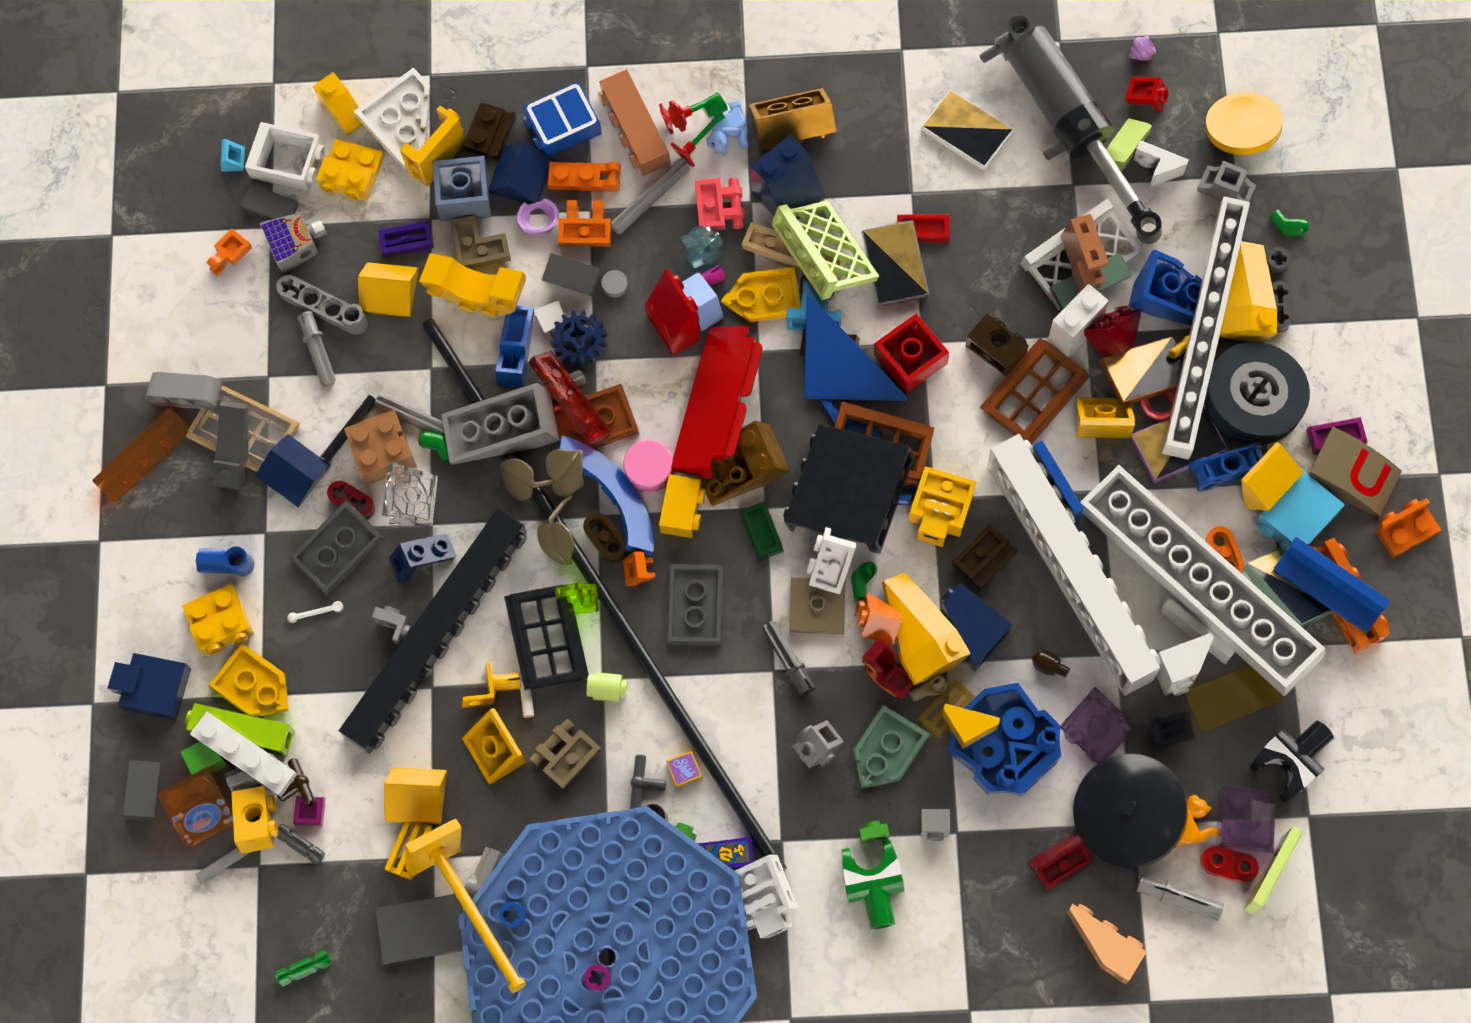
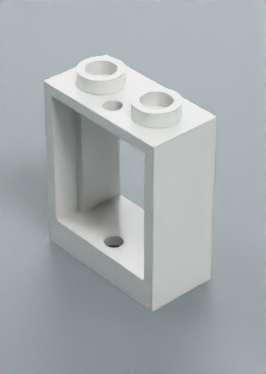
M261 122L245 168L251 179L309 192L311 183L316 181L318 174L317 166L319 160L322 161L324 158L325 146L317 134ZM274 141L310 149L301 176L265 168Z

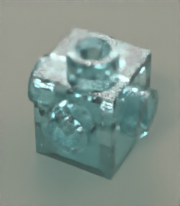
M708 225L705 227H695L689 234L679 238L687 260L694 268L701 265H710L717 258L723 256L720 249L723 246L722 239L717 231L713 232Z

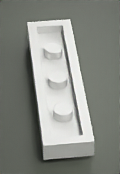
M208 712L204 714L190 733L198 741L280 797L297 776L295 771Z

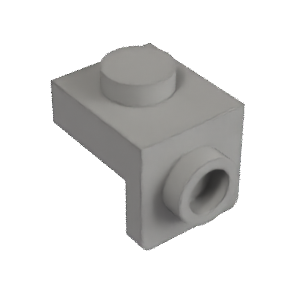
M385 606L384 609L375 607L372 618L376 624L395 630L392 641L398 647L412 628L410 621L406 616L400 615V611L389 606Z

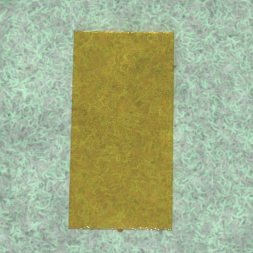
M1251 666L1191 688L1185 693L1202 732L1284 701L1282 694Z

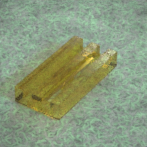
M955 679L949 683L947 690L942 695H939L918 718V722L926 726V729L933 732L934 736L938 739L949 728L946 721L939 729L936 727L937 723L943 718L944 707L931 722L927 718L954 688L959 690L947 703L953 706L962 695L966 696V699L958 706L960 708H964L975 698L970 691Z

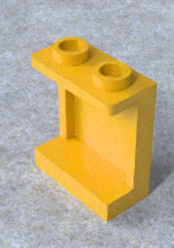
M441 106L436 109L441 126L420 150L417 151L407 143L400 149L408 173L427 187L434 180L433 161L452 159L463 147L462 145L465 141L464 129L461 126L459 115L452 109L446 110Z

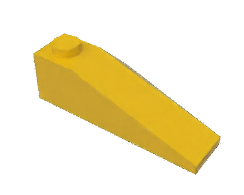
M1241 241L1219 337L1244 342L1265 343L1277 334V308L1264 245Z
M906 572L882 582L886 603L900 612L902 623L896 636L900 647L898 654L901 664L914 685L958 667L969 656L970 652L958 631Z

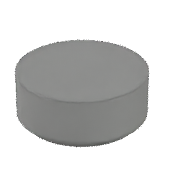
M611 270L602 278V288L607 296L617 298L626 293L628 281L623 272Z

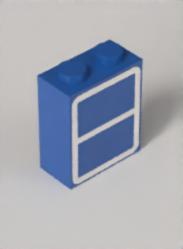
M579 81L523 106L525 116L522 117L525 128L527 131H533L535 137L532 140L535 147L549 157L602 134L600 122Z

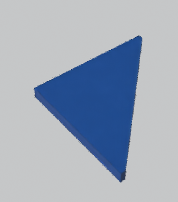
M807 296L804 399L907 401V396L811 296Z

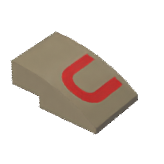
M1332 427L1308 475L1324 488L1331 490L1330 493L1336 498L1379 518L1402 470L1362 441Z

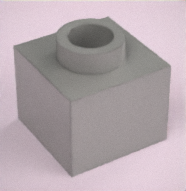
M921 809V837H927L928 841H943L944 837H949L950 809Z

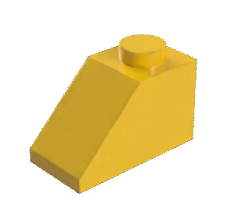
M334 72L312 86L318 101L347 136L363 125L354 115V111L359 106Z

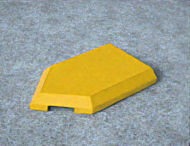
M795 266L743 273L735 286L723 297L721 303L750 323L786 318L787 308L801 309Z
M243 643L239 645L208 685L210 689L249 716L258 717L289 711L285 673Z

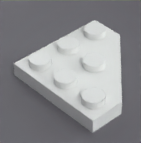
M414 68L354 111L355 117L403 169L406 166L400 149L407 143L419 151L425 144L430 85Z

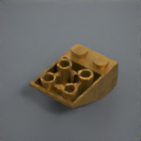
M755 420L742 428L733 457H726L724 462L713 460V479L699 477V479H701L703 488L706 489L710 505L715 506L765 486L790 472V469L770 424Z

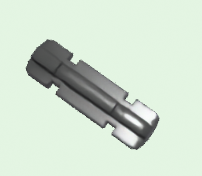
M281 824L278 827L277 838L286 842L289 847L302 856H308L307 859L318 865L325 857L323 850L317 846L314 847V844L298 833L293 832L285 824Z

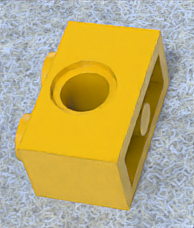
M265 786L231 792L234 842L241 854L275 848L274 837H278V827L276 820H273L272 812L276 811L274 795H270ZM261 816L256 822H251L253 818Z

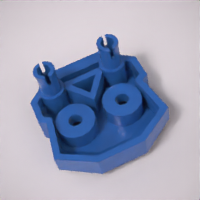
M1019 683L987 688L979 693L964 709L1000 718L997 730L962 749L952 732L947 752L974 773L973 780L987 794L1009 793L1022 797L1059 761L1061 757V725L1046 710L1038 711ZM1019 720L1022 722L1023 727L1017 729L1013 726V722ZM989 748L992 750L993 755L986 757L983 754V750ZM1016 754L1027 756L1017 766Z

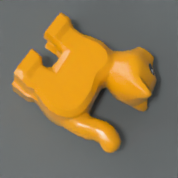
M1197 795L1188 797L1186 829L1175 848L1180 845L1189 846L1205 841L1210 836H1217L1219 833L1215 827H1208L1199 831L1194 818L1204 817L1212 807L1208 806L1206 801Z

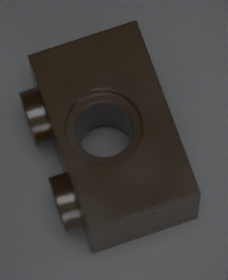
M986 314L967 336L965 346L1004 376H1007L1027 353L1029 345L1022 335L1008 330L999 318H992ZM1000 340L1005 345L1003 347H996L992 342Z

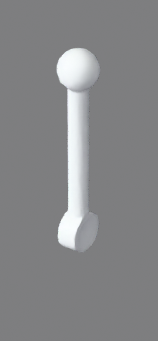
M335 601L332 606L299 614L289 613L287 619L290 623H295L298 619L330 611L339 613L343 610L344 606L342 602Z

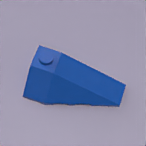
M1154 249L1133 284L1128 306L1134 309H1141V312L1151 316L1192 326L1202 279L1197 275L1193 276L1183 268L1184 264L1178 259Z

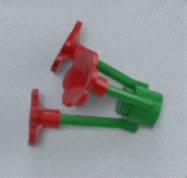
M719 92L701 102L681 108L674 100L669 101L670 107H668V110L665 109L662 103L659 104L660 113L671 135L674 134L673 124L681 132L686 131V118L692 116V113L697 110L703 109L708 118L714 117L691 142L688 141L683 147L677 146L673 142L670 144L673 150L681 158L685 159L691 167L695 166L690 156L696 149L695 146L718 122L725 119L723 112L727 111L728 108Z

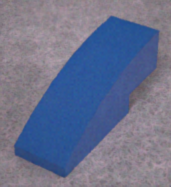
M517 305L513 313L505 316L499 342L500 353L495 370L497 385L523 387L532 336L534 307Z

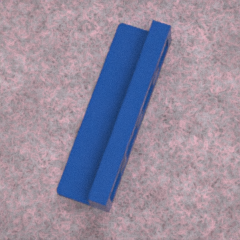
M1295 537L1273 569L1274 572L1365 633L1370 630L1391 601L1297 537Z

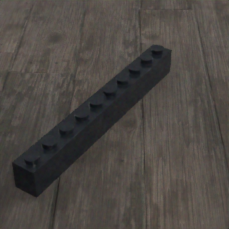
M496 509L338 731L343 737L371 754L373 749L377 750L382 745L385 739V732L389 727H394L401 717L400 711L405 704L409 705L414 700L417 694V687L422 681H427L433 672L432 666L437 659L441 660L446 655L451 639L460 635L464 629L466 618L469 614L473 615L477 611L481 603L479 600L485 592L489 593L496 583L495 577L500 570L504 571L509 566L512 559L510 556L515 549H520L527 539V531L524 524L500 509Z

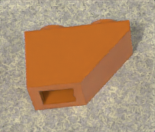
M865 593L863 601H858L854 613L857 616V626H859L861 636L875 641L883 640L893 646L902 623L900 612L872 594Z

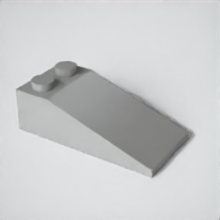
M538 383L441 414L449 462L452 465L535 449L559 441L551 393Z

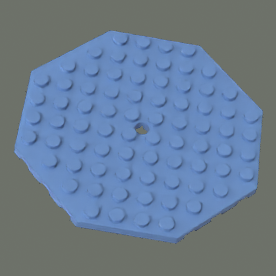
M648 806L528 824L473 897V903L518 977L523 978L526 982V985L518 992L511 993L508 989V981L465 910L458 917L473 1023H739L757 998L739 874ZM517 902L524 907L526 918L521 926L509 928L501 923L499 911L505 903ZM512 906L511 911L505 912V918L509 917L507 920L509 923H513L514 919H519L520 912H516L518 908ZM607 948L612 949L616 955L615 962L609 966L602 964L599 959L601 951ZM595 964L607 967L611 974L609 985L600 991L588 988L584 981L586 970ZM596 969L593 970L590 982L598 983L599 986L604 983L602 979L606 977L605 973H598Z

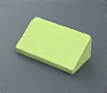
M1128 118L1106 150L1120 171L1124 170L1134 156L1140 140L1144 141L1150 134L1152 125Z

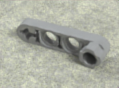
M285 275L277 281L276 289L283 300L306 312H313L314 316L350 334L360 335L367 329L368 320L358 304L353 303L350 305L292 275ZM293 285L294 289L299 292V295L297 296L296 292L292 290L286 292L284 287ZM309 294H316L318 296L317 302L313 305L304 303L305 297ZM331 305H338L340 307L339 313L335 316L326 314L328 307Z

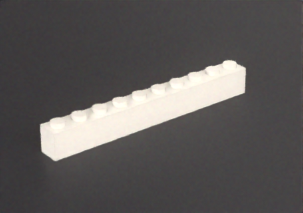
M1223 196L1220 204L1162 454L1189 460L1193 452L1250 202Z

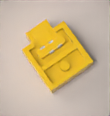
M925 466L908 522L920 525L917 540L943 547L947 534L960 537L977 481Z

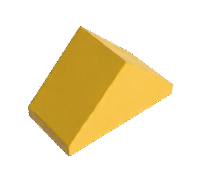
M945 704L942 714L962 749L997 730L1000 721L998 717Z

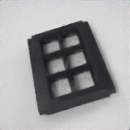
M568 584L504 596L524 691L588 678L589 673Z

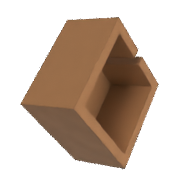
M395 410L344 428L358 469L366 485L417 467Z

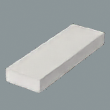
M1169 598L1163 605L1160 613L1191 638L1196 639L1212 633L1213 640L1209 652L1222 663L1226 664L1231 659L1235 651L1176 601Z

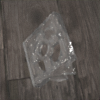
M394 462L388 464L382 516L389 517V524H398V527L416 525L426 529L431 528L433 525L438 476ZM403 479V482L408 483V485L402 488L396 486V482ZM418 482L421 484L425 494H422L421 489L417 486ZM409 488H413L417 493V500L415 502H411L407 497V490ZM395 495L402 497L406 503L405 513L396 505ZM424 503L425 505L421 513L414 516L415 505Z

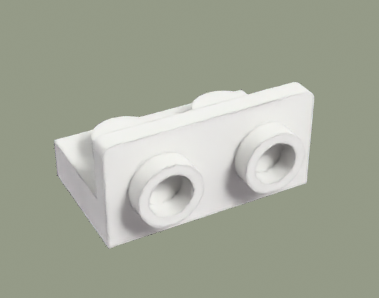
M826 527L823 536H817L813 551L818 553L816 559L810 558L806 574L811 575L809 580L810 586L840 594L856 543L830 536L831 529Z

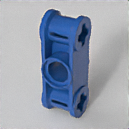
M1255 442L1243 448L1212 457H1204L1190 463L1188 468L1195 475L1198 483L1196 486L1197 491H1207L1216 486L1243 479L1264 456L1261 450L1263 448L1262 443ZM1224 463L1232 464L1235 471L1226 469Z

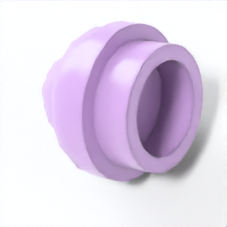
M1147 35L1143 38L1139 36L1134 40L1128 56L1133 60L1149 61L1152 59V55L1156 54V50Z

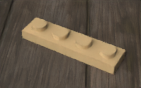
M753 222L750 223L742 242V249L801 269L775 230ZM820 253L825 261L833 262L834 258ZM836 260L835 264L845 268L847 263ZM833 272L837 280L840 281L842 275Z

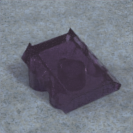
M1094 687L1065 719L1060 729L1064 731L1066 740L1071 744H1077L1091 761L1098 764L1110 758L1137 726Z

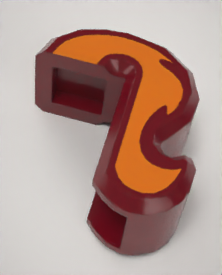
M876 640L862 656V663L865 664L864 671L893 697L897 699L904 698L914 686L904 667L896 662V651L885 641Z

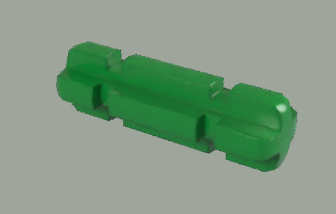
M326 951L319 952L314 955V958L308 957L290 965L289 969L283 968L276 971L275 976L278 984L285 986L292 983L293 979L297 981L317 972L318 968L324 969L330 966L331 960Z

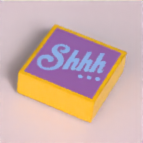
M692 751L666 761L676 788L702 779Z

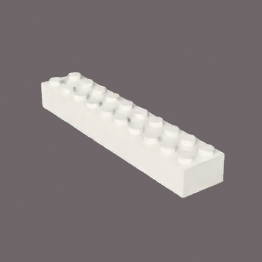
M1018 434L991 448L987 466L1123 695L1126 696L1154 680L1160 669V658L1154 649L1150 650L1145 643L1146 636L1139 625L1135 626L1130 618L1132 613L1126 602L1119 600L1116 595L1118 590L1111 578L1107 579L1102 571L1103 564L1096 554L1092 555L1089 550V541L1082 531L1078 532L1074 525L1075 518L1069 508L1065 509L1060 502L1062 499L1060 492L1055 485L1051 486L1046 478L1048 474L1041 462L1037 463L1034 459V451L1028 440H1023L1021 435Z
M1120 465L1080 502L1083 506V515L1283 696L1288 694L1324 658L1325 647Z

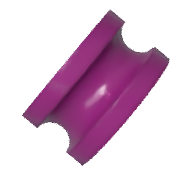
M595 964L586 970L584 981L588 988L600 991L609 985L611 974L607 967ZM595 969L598 973L604 972L606 976L602 979L604 983L600 986L598 983L590 982V977L593 976L591 972Z

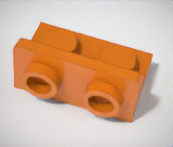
M1427 498L1420 502L1415 499L1402 507L1404 511L1396 515L1394 512H1390L1379 520L1380 524L1375 532L1392 558L1437 535L1441 531L1427 509L1430 503Z

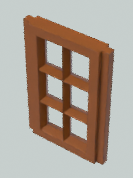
M842 402L835 424L837 429L844 430L847 419L868 424L865 433L867 436H871L873 426L894 431L895 434L892 442L898 443L900 434L922 439L919 451H912L914 457L917 458L914 469L909 471L905 484L918 487L935 427Z

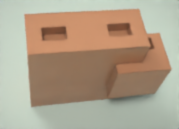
M1088 214L1071 219L1060 235L1079 293L1088 284L1095 289H1099L1105 282L1101 268L1109 264L1092 215Z

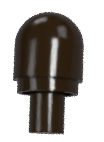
M1047 650L1037 651L1032 658L1034 668L1048 676H1054L1056 673L1066 678L1071 669L1061 664V659Z

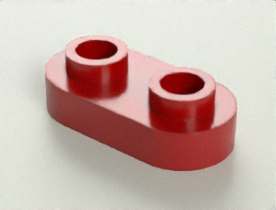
M1220 846L1207 848L1200 860L1201 866L1207 874L1238 883L1252 881L1259 871L1257 860L1250 854ZM1212 856H1219L1221 858V864H1214L1212 862ZM1240 863L1248 864L1249 871L1243 872L1240 869Z

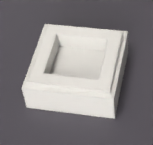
M558 300L534 311L545 336L549 335L550 331L557 330L554 325L555 321L563 322L562 315L564 313Z

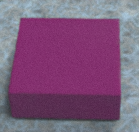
M296 796L293 824L300 826H323L326 799L324 797H314L316 800L315 805L306 807L302 796Z

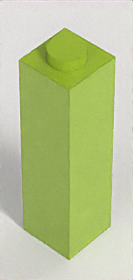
M194 703L193 709L187 713L185 725L187 726L186 730L190 733L204 714L208 712L267 753L284 757L288 756L295 732L288 724Z

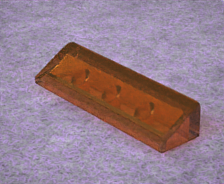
M170 407L167 408L108 464L92 482L115 504L187 435L190 427Z

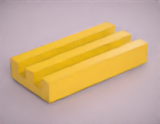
M404 822L385 870L412 881L413 876L411 877L408 871H403L405 867V850L397 868H394V865L411 826L414 828L408 842L416 839L420 830L424 831V835L434 828L422 823Z

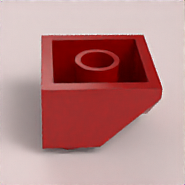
M917 313L874 343L873 355L906 394L948 364L949 351Z

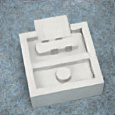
M767 855L735 870L740 878L747 931L757 928L760 938H770L792 928L793 925L788 913L797 909L798 906L778 855Z

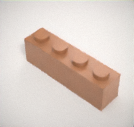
M626 69L599 81L601 91L598 92V97L603 107L608 106L610 110L608 116L613 127L618 126L621 132L618 134L624 148H629L631 152L629 159L634 169L639 168L642 176L671 164L669 151L628 70Z

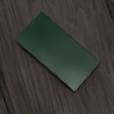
M765 501L740 510V515L758 561L784 552Z

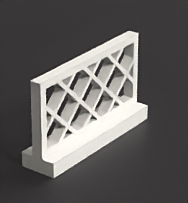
M1105 199L1084 215H1092L1100 238L1114 240L1112 253L1105 252L1108 258L1116 254L1118 241L1128 243L1133 252L1127 256L1122 255L1125 263H1127L1143 250L1112 211L1113 205L1108 199ZM1107 219L1115 226L1114 235L1100 233L1101 225ZM1064 229L1024 256L1020 262L1023 269L1032 274L1059 311L1061 309L1050 291L1048 283L1054 285L1061 282V280H1057L1058 267L1072 269L1071 264L1059 262L1060 253L1065 250L1060 237ZM1042 265L1054 266L1053 279L1042 277L1037 269Z

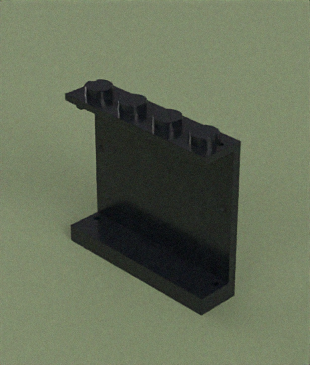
M819 424L816 433H813L811 436L808 456H805L802 460V473L799 481H795L793 485L791 503L784 510V522L788 529L794 532L795 527L798 526L824 533L827 527L831 529L830 535L865 543L870 552L881 554L914 459L910 446Z

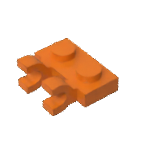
M567 200V218H559V246L611 247V218H604L605 206H603V200H593L592 218H579L578 201Z

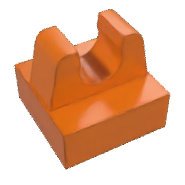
M633 552L622 560L626 586H637L639 583L650 581L655 577V573H649L646 569V566L653 563V559L644 556V552Z

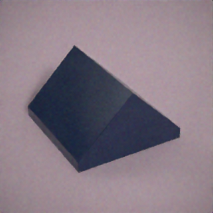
M526 141L504 146L489 185V193L528 204L538 202L549 173V163L553 161L552 158Z
M287 434L269 451L255 477L299 508L331 465Z

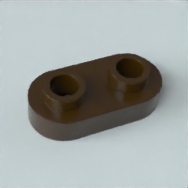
M590 514L583 524L587 538L606 561L618 562L622 560L627 552L623 537L604 514ZM597 525L603 527L600 532H594L593 528ZM611 546L618 547L615 553H610L608 550Z

